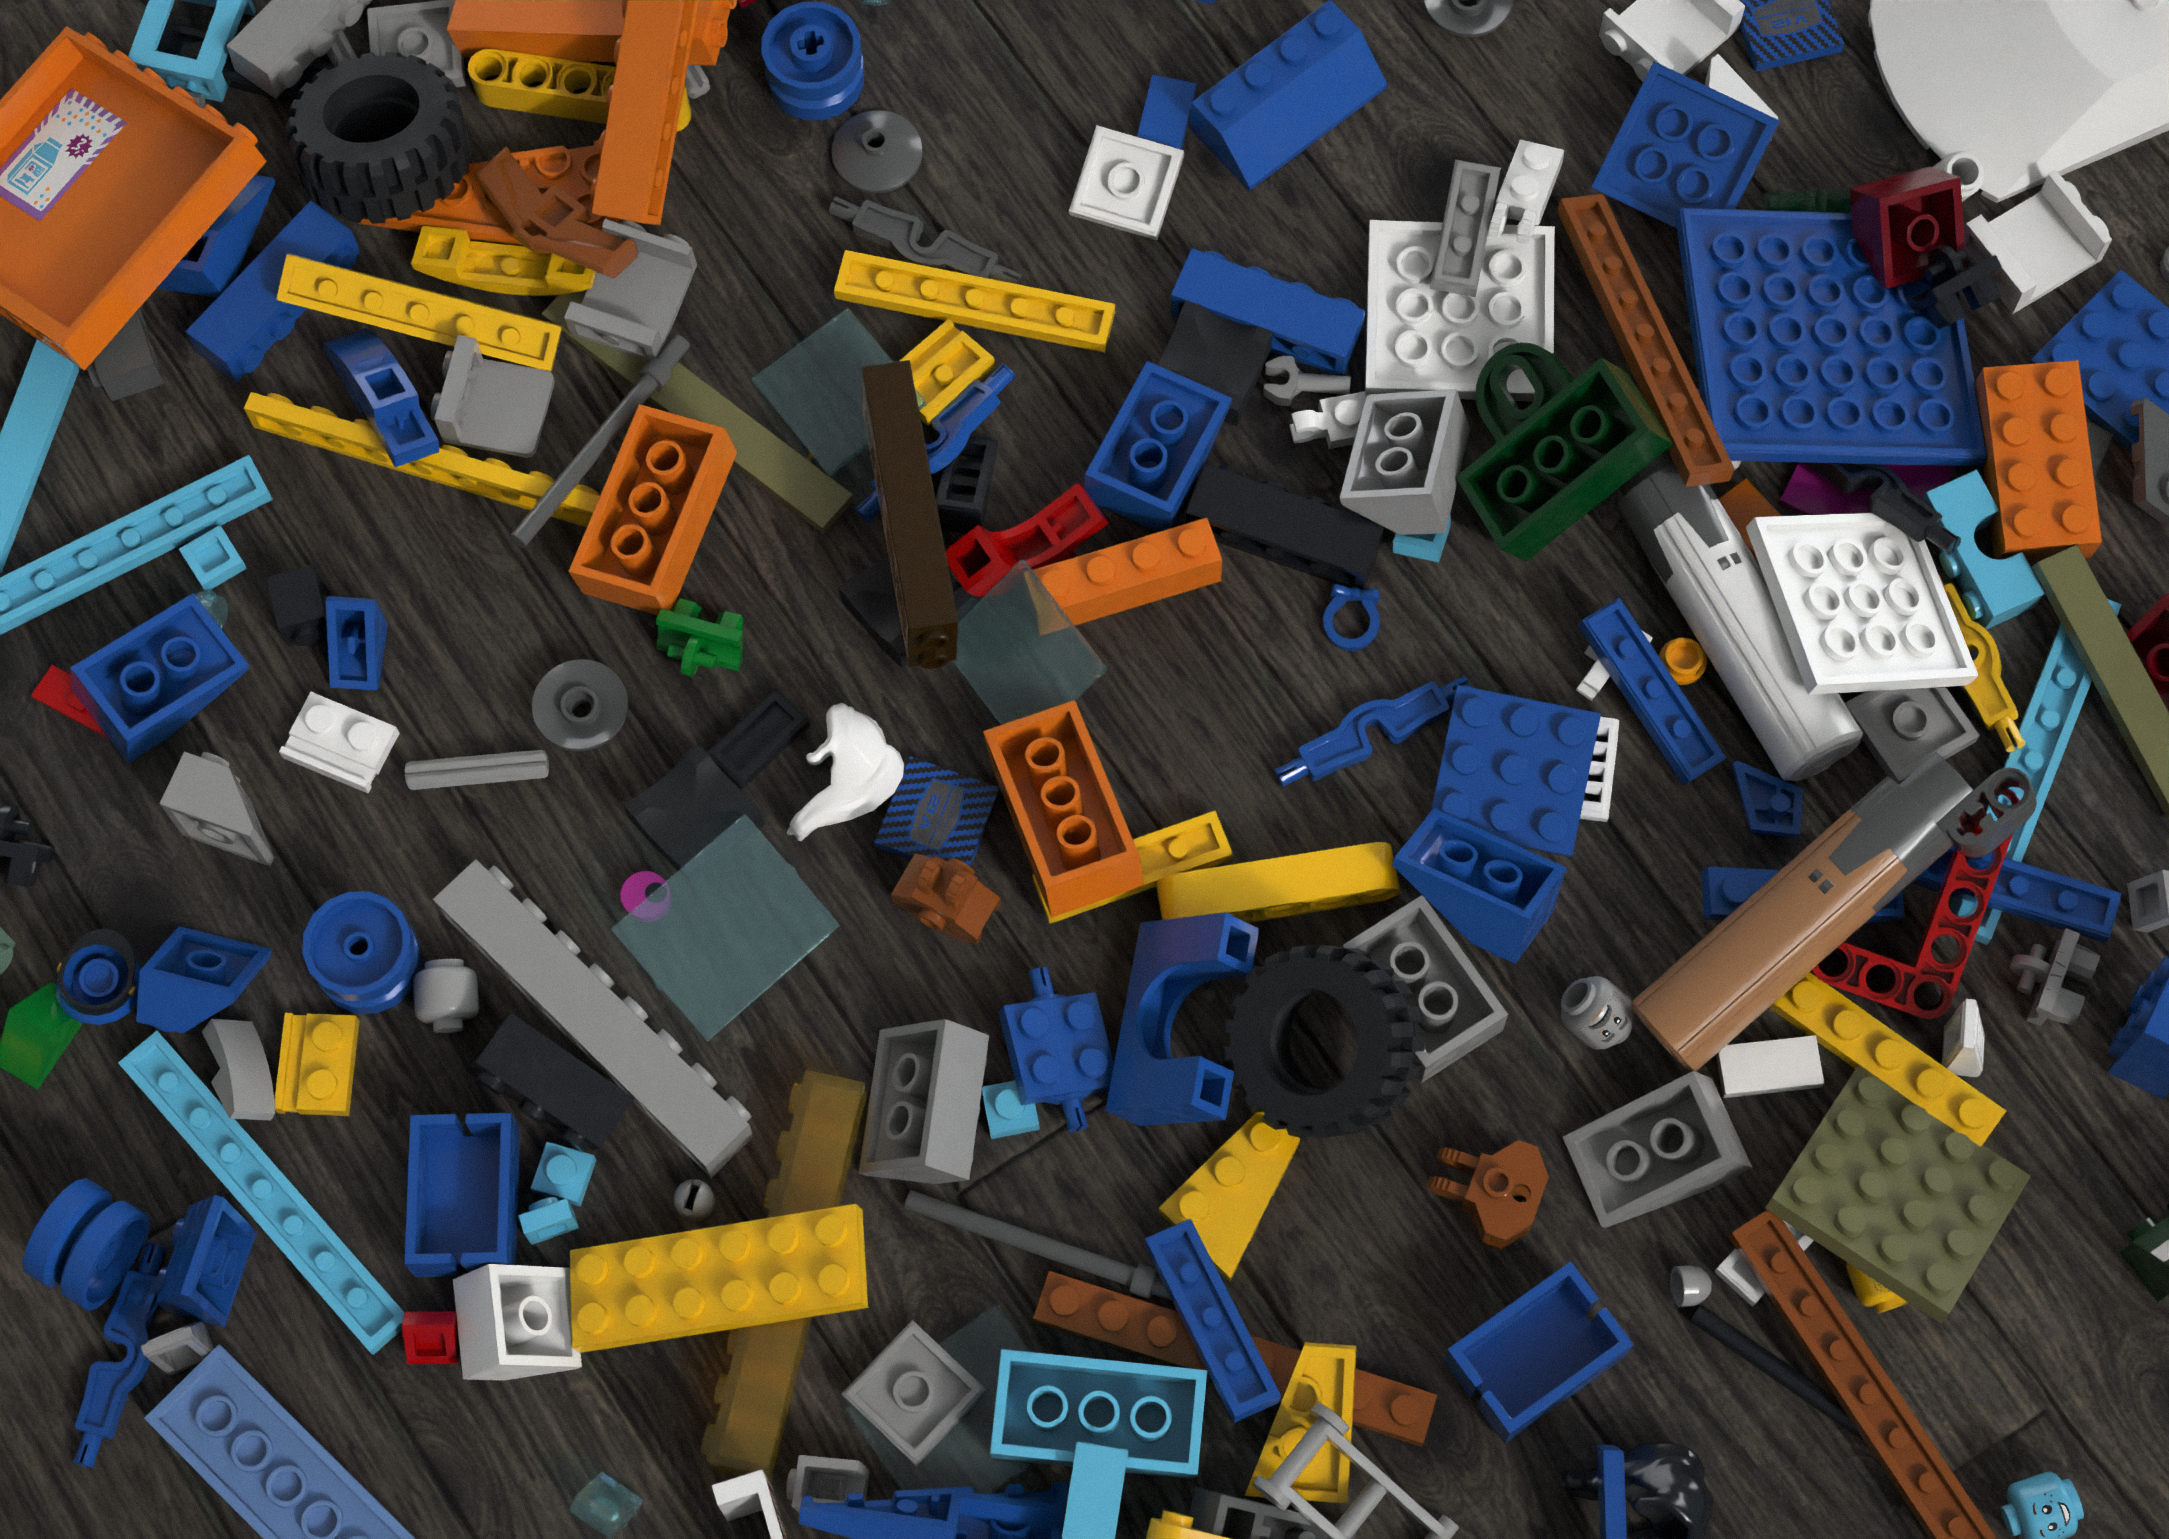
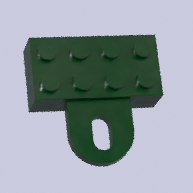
M1515 343L1502 348L1486 362L1476 384L1475 398L1478 412L1497 443L1455 478L1500 550L1528 561L1674 443L1628 373L1623 369L1600 358L1573 381L1562 362L1553 353L1532 343ZM1517 369L1523 370L1535 390L1533 403L1523 410H1520L1507 389L1508 377Z

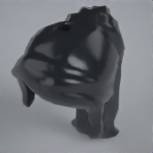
M1670 1441L1645 1442L1624 1451L1625 1499L1629 1498L1632 1501V1509L1639 1511L1653 1524V1529L1651 1530L1639 1529L1635 1531L1631 1539H1704L1707 1535V1526L1712 1515L1713 1497L1704 1481L1705 1467L1698 1454L1687 1446L1678 1445ZM1597 1467L1588 1471L1566 1469L1562 1472L1564 1480L1559 1484L1561 1488L1572 1496L1598 1501Z

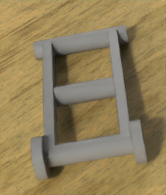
M1316 1402L1310 1410L1316 1421L1271 1478L1267 1480L1259 1475L1252 1483L1259 1493L1278 1508L1285 1511L1291 1504L1329 1539H1351L1386 1493L1429 1531L1424 1539H1451L1459 1529L1458 1525L1445 1515H1442L1437 1521L1343 1436L1349 1430V1426L1337 1414L1319 1402ZM1327 1440L1370 1478L1369 1482L1335 1525L1330 1523L1290 1487Z

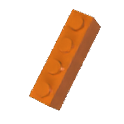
M1204 518L1025 572L1026 594L1040 635L1042 636L1220 582L1222 557L1208 518Z

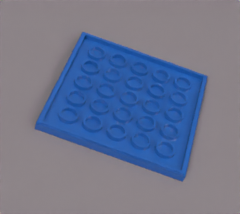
M1679 208L1675 219L1700 397L1731 461L1983 466L1988 456L1964 318L1938 329L1926 308L1914 313L1908 302L1909 299L1939 284L1940 282L1937 279L1928 281L1924 278L1888 289L1882 288L1853 234L1851 213ZM1958 291V292H1956V294H1957V296H1958V298H1959V300H1960V295H1959V291Z

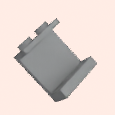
M605 219L602 225L603 232L625 241L627 239L634 241L638 250V256L615 278H610L596 272L592 288L586 291L582 303L578 304L571 301L564 319L573 336L646 360L657 358L663 351L697 267L693 249L689 246L688 242L678 236L664 234L663 237L647 233L642 226L629 220H621L620 223Z

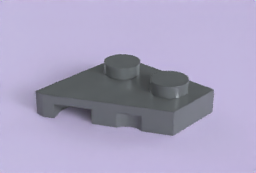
M2145 397L2135 400L2131 404V416L2139 417L2140 441L2132 444V463L2135 467L2133 503L2160 523L2169 527V414Z

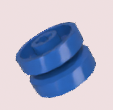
M801 2L784 8L769 21L762 35L761 55L765 68L767 87L773 101L789 115L803 120H826L842 114L857 101L864 87V61L860 34L854 21L840 8L824 2Z
M370 891L347 892L329 899L312 914L303 933L302 955L309 973L318 983L323 993L336 1006L356 1014L379 1013L397 1006L413 991V978L422 970V949L405 915L388 898Z
M89 1179L76 1180L58 1195L37 1223L27 1243L23 1257V1272L50 1289L61 1285V1294L87 1311L96 1309L123 1284L126 1273L132 1270L137 1263L150 1231V1217L124 1200L113 1203L112 1194Z

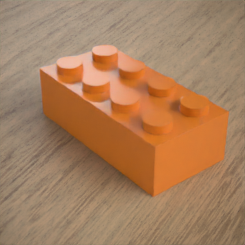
M2079 360L1983 367L1975 381L1988 456V459L1983 464L1985 485L1999 509L1998 514L1990 524L1994 559H2007L2023 552L2028 563H2036L2076 544L2084 558L2090 559L2101 545L2102 538Z
M641 404L638 405L568 571L583 594L657 616L661 609L670 611L673 608L737 454V450L725 428Z
M1075 700L983 731L990 764L1051 918L1144 886L1139 853Z

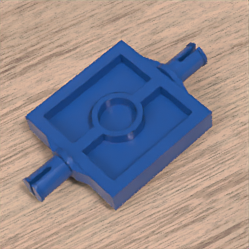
M1035 968L1028 972L1035 998L1029 1002L1004 1005L998 1012L1021 1106L1041 1102L1062 1105L1068 1127L1067 1131L1069 1133L1079 1132L1089 1127L1082 1100L1093 1094L1109 1092L1114 1067L1096 992L1073 996L1054 994L1049 976V968Z

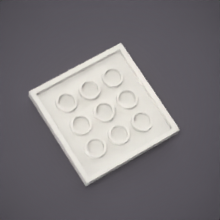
M1370 220L1365 394L1456 389L1460 399L1476 400L1475 391L1480 372L1486 362L1502 348L1515 343H1532L1554 354L1555 226H1535L1528 244L1517 242L1516 232L1518 225H1506L1499 238L1490 236L1488 231L1476 297L1430 289L1442 222ZM1517 369L1513 371L1508 377L1507 389L1514 401L1533 402L1535 390L1523 370Z
M1873 513L1754 517L1746 526L1808 695L1966 686L1978 677L1975 665L1925 539L1917 542Z

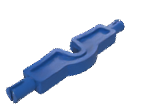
M1001 363L983 383L978 380L972 381L931 420L932 429L939 435V438L934 443H925L931 474L940 471L950 464L964 449L970 434L1000 405L1001 402L997 395L1016 378L1014 372L1007 365ZM875 478L870 483L874 491L855 508L857 514L867 523H870L881 511Z
M1463 675L1440 688L1436 682L1432 681L1395 700H1374L1356 707L1345 716L1339 728L1300 746L1297 759L1277 769H1273L1276 780H1279V785L1282 788L1306 775L1309 776L1310 780L1317 781L1337 770L1367 760L1372 755L1373 748L1369 743L1365 728L1371 725L1379 727L1391 743H1401L1425 726L1447 716L1449 704L1454 702L1457 685L1472 688L1470 682L1467 684L1468 678Z
M146 1242V1248L138 1271L130 1270L125 1275L119 1296L103 1331L104 1337L108 1341L127 1347V1356L121 1362L97 1360L90 1367L84 1399L75 1423V1428L83 1434L72 1461L74 1464L94 1469V1463L102 1439H113L129 1392L141 1382L149 1368L151 1361L143 1355L141 1346L153 1339L150 1328L158 1307L156 1303L158 1296L154 1294V1287L165 1252L167 1251V1248L164 1246Z

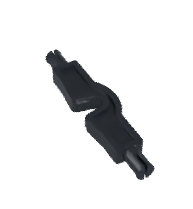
M1806 463L1821 473L1843 493L1849 494L1862 489L1875 491L1874 494L1870 495L1868 501L1869 511L1895 526L1913 540L1921 542L1927 538L1948 555L1951 552L1953 553L1960 545L1961 537L1956 536L1940 524L1943 516L1910 493L1904 482L1881 464Z

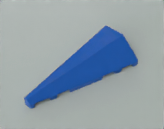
M1053 1482L1049 1491L1024 1492L1022 1484H1009L1004 1493L996 1494L974 1493L972 1487L894 1491L890 1500L864 1501L862 1493H848L845 1502L817 1503L813 1502L812 1496H803L800 1506L799 1524L851 1539H1061L1068 1483Z

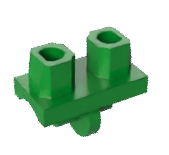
M681 598L670 611L660 610L656 618V625H658L659 629L657 649L668 652V657L682 660V675L693 677L699 665L714 669L716 665L734 671L739 670L743 661L742 615L724 611L719 613L715 623L701 620L702 608L696 602Z

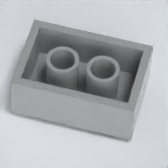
M1423 895L1342 945L1344 948H1357L1371 953L1372 961L1383 960L1394 969V974L1391 978L1394 981L1404 980L1411 990L1412 994L1406 998V1002L1409 1007H1419L1422 1017L1421 1022L1414 1023L1416 1036H1425L1424 1051L1415 1052L1414 1062L1422 1066L1418 1076L1421 1083L1503 1031L1508 1013Z

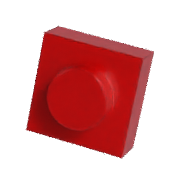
M456 1311L404 1312L402 1332L407 1364H458L460 1345Z

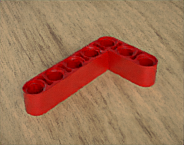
M2008 788L2000 794L2008 801V805L2019 802L2016 794ZM1970 823L1963 828L1965 834L1971 832L1978 836L1982 832L1980 826L1974 827ZM2013 833L1992 851L1991 860L1984 868L1973 869L1966 862L1965 855L1960 853L1956 847L1954 848L1912 965L1844 941L1837 947L1845 953L1846 964L1843 970L1831 975L1822 972L1819 965L1812 969L1813 973L1826 984L1921 1018L1933 1019L1943 1015L1953 1000ZM1968 888L1975 898L1973 909L1965 915H1954L1948 906L1949 896L1956 889ZM1941 935H1951L1957 941V953L1950 961L1939 962L1932 956L1931 945ZM1879 964L1887 965L1893 972L1892 984L1883 991L1871 990L1866 983V974L1869 969ZM1928 981L1936 983L1941 991L1938 1003L1931 1008L1917 1006L1914 1001V991L1917 986Z

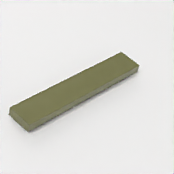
M2076 544L2037 562L2031 569L2169 821V712Z

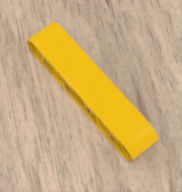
M483 49L476 52L470 58L468 73L475 94L484 105L607 124L609 111L606 108V95L609 87L614 84L616 67L498 49ZM491 75H499L494 80L485 81ZM534 82H543L537 87H528ZM685 85L676 132L683 130L691 119V108ZM579 88L587 89L585 92L580 94L572 93Z
M1374 842L1168 875L1156 882L1162 920L1226 912L1249 923L1389 900L1400 893L1396 868L1393 866L1391 844L1386 842Z

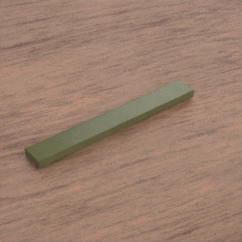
M581 291L558 295L541 313L543 321L562 325L561 335L632 388L640 379V370L649 360L571 335L564 319L571 301L578 304L582 303L586 292ZM679 362L671 370L673 376L660 391L655 390L647 399L662 411L725 428L737 450L732 465L823 535L854 501L852 493Z

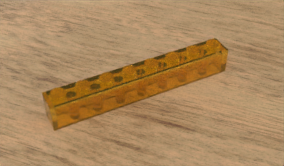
M805 1070L802 1084L794 1083L788 1106V1112L794 1113L790 1132L782 1131L776 1152V1160L782 1161L778 1180L770 1178L765 1193L764 1208L770 1209L768 1218L840 1206L867 1098L864 1082ZM812 1317L731 1329L727 1344V1354L733 1355L729 1374L721 1373L714 1395V1404L720 1405L716 1425L708 1423L701 1447V1454L708 1455L706 1462L711 1470L736 1476H743L763 1470L771 1483Z

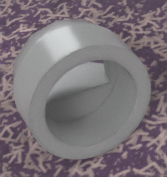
M689 1179L681 1183L674 1193V1206L678 1214L687 1221L697 1222L704 1220L714 1209V1194L710 1186L704 1181ZM699 1188L693 1209H686L685 1206L691 1189Z
M1691 1265L1673 1267L1670 1276V1287L1674 1303L1677 1307L1698 1305L1709 1296L1712 1281L1706 1271L1701 1267Z

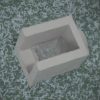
M799 1455L797 1469L791 1468L788 1475L787 1499L792 1500L791 1507L799 1513L803 1496H812L813 1502L838 1503L845 1502L848 1493H862L864 1501H866L870 1470L858 1460Z

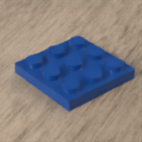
M1654 61L1591 188L1676 229L1675 216L1679 208L1736 209L1780 121Z
M2120 270L2031 359L2029 364L2079 360L2086 417L2132 454V444L2140 442L2139 417L2131 416L2132 402L2146 397L2169 414V308L2124 271Z
M1457 685L1432 810L1433 808L1438 809L1522 848L1572 858L1601 713Z

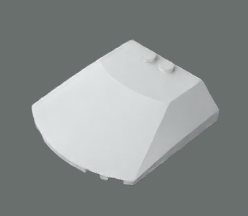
M1870 0L1868 22L1869 27H1872L1876 47L1874 57L1893 105L1907 127L1926 150L1931 148L1941 159L1957 151L1968 152L1978 158L1984 170V180L1980 187L1983 190L1981 195L1996 203L2043 184L2048 174L2054 170H2057L2062 176L2169 131V0Z

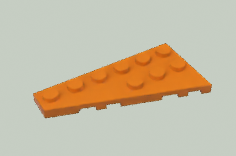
M599 140L594 141L593 146L567 149L562 145L511 153L542 195L555 184L585 206L590 216V220L585 224L603 231L602 225L605 219L617 223L624 220L592 213L593 203L590 199L592 182L599 172L601 160L598 154ZM489 161L468 163L467 171L460 183H454L455 188L452 193L444 200L441 198L435 200L434 207L423 213L421 210L410 213L411 218L400 221L395 217L386 219L385 223L372 224L369 219H362L361 223H358L419 233L422 226L467 230L470 240L525 247L514 238L513 228L474 178V174Z

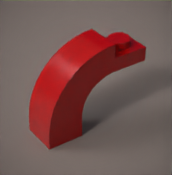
M1076 483L1039 513L1013 528L999 532H990L977 525L945 550L947 564L964 590L969 594L983 598L1004 595L1026 587L1025 572L1076 557L1077 554L1074 550L1109 524V522L1085 487L1080 483Z

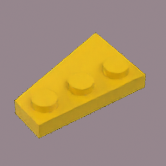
M1264 1112L1255 1113L1159 1207V1213L1172 1226L1189 1219L1192 1220L1216 1269L1229 1282L1300 1143V1138L1289 1135L1287 1128L1275 1130L1263 1123L1262 1117L1265 1114Z
M1305 1342L1245 1496L1264 1497L1254 1488L1252 1483L1259 1475L1269 1480L1316 1421V1418L1310 1412L1316 1402L1328 1407L1349 1426V1430L1343 1437L1352 1444L1357 1346ZM1327 1440L1290 1487L1306 1501L1348 1504L1351 1461Z

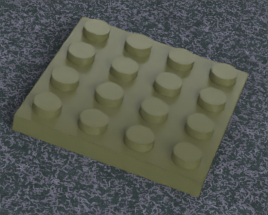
M1858 1065L1765 1209L1942 1324L1962 1294L2031 1175L1984 1145L1980 1147L1966 1135L1958 1133L1933 1117L1924 1108L1914 1104Z

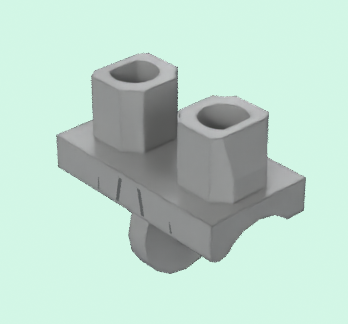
M2066 928L2061 940H2056L2048 962L2043 961L2047 948L2040 944H2033L2029 955L2018 954L2013 956L2010 969L2021 977L2017 989L2022 993L2031 994L2035 982L2040 983L2026 1021L2041 1026L2048 1018L2056 1022L2073 1025L2078 1019L2085 996L2064 989L2061 985L2065 975L2088 984L2095 973L2100 959L2099 954L2077 944L2080 933Z

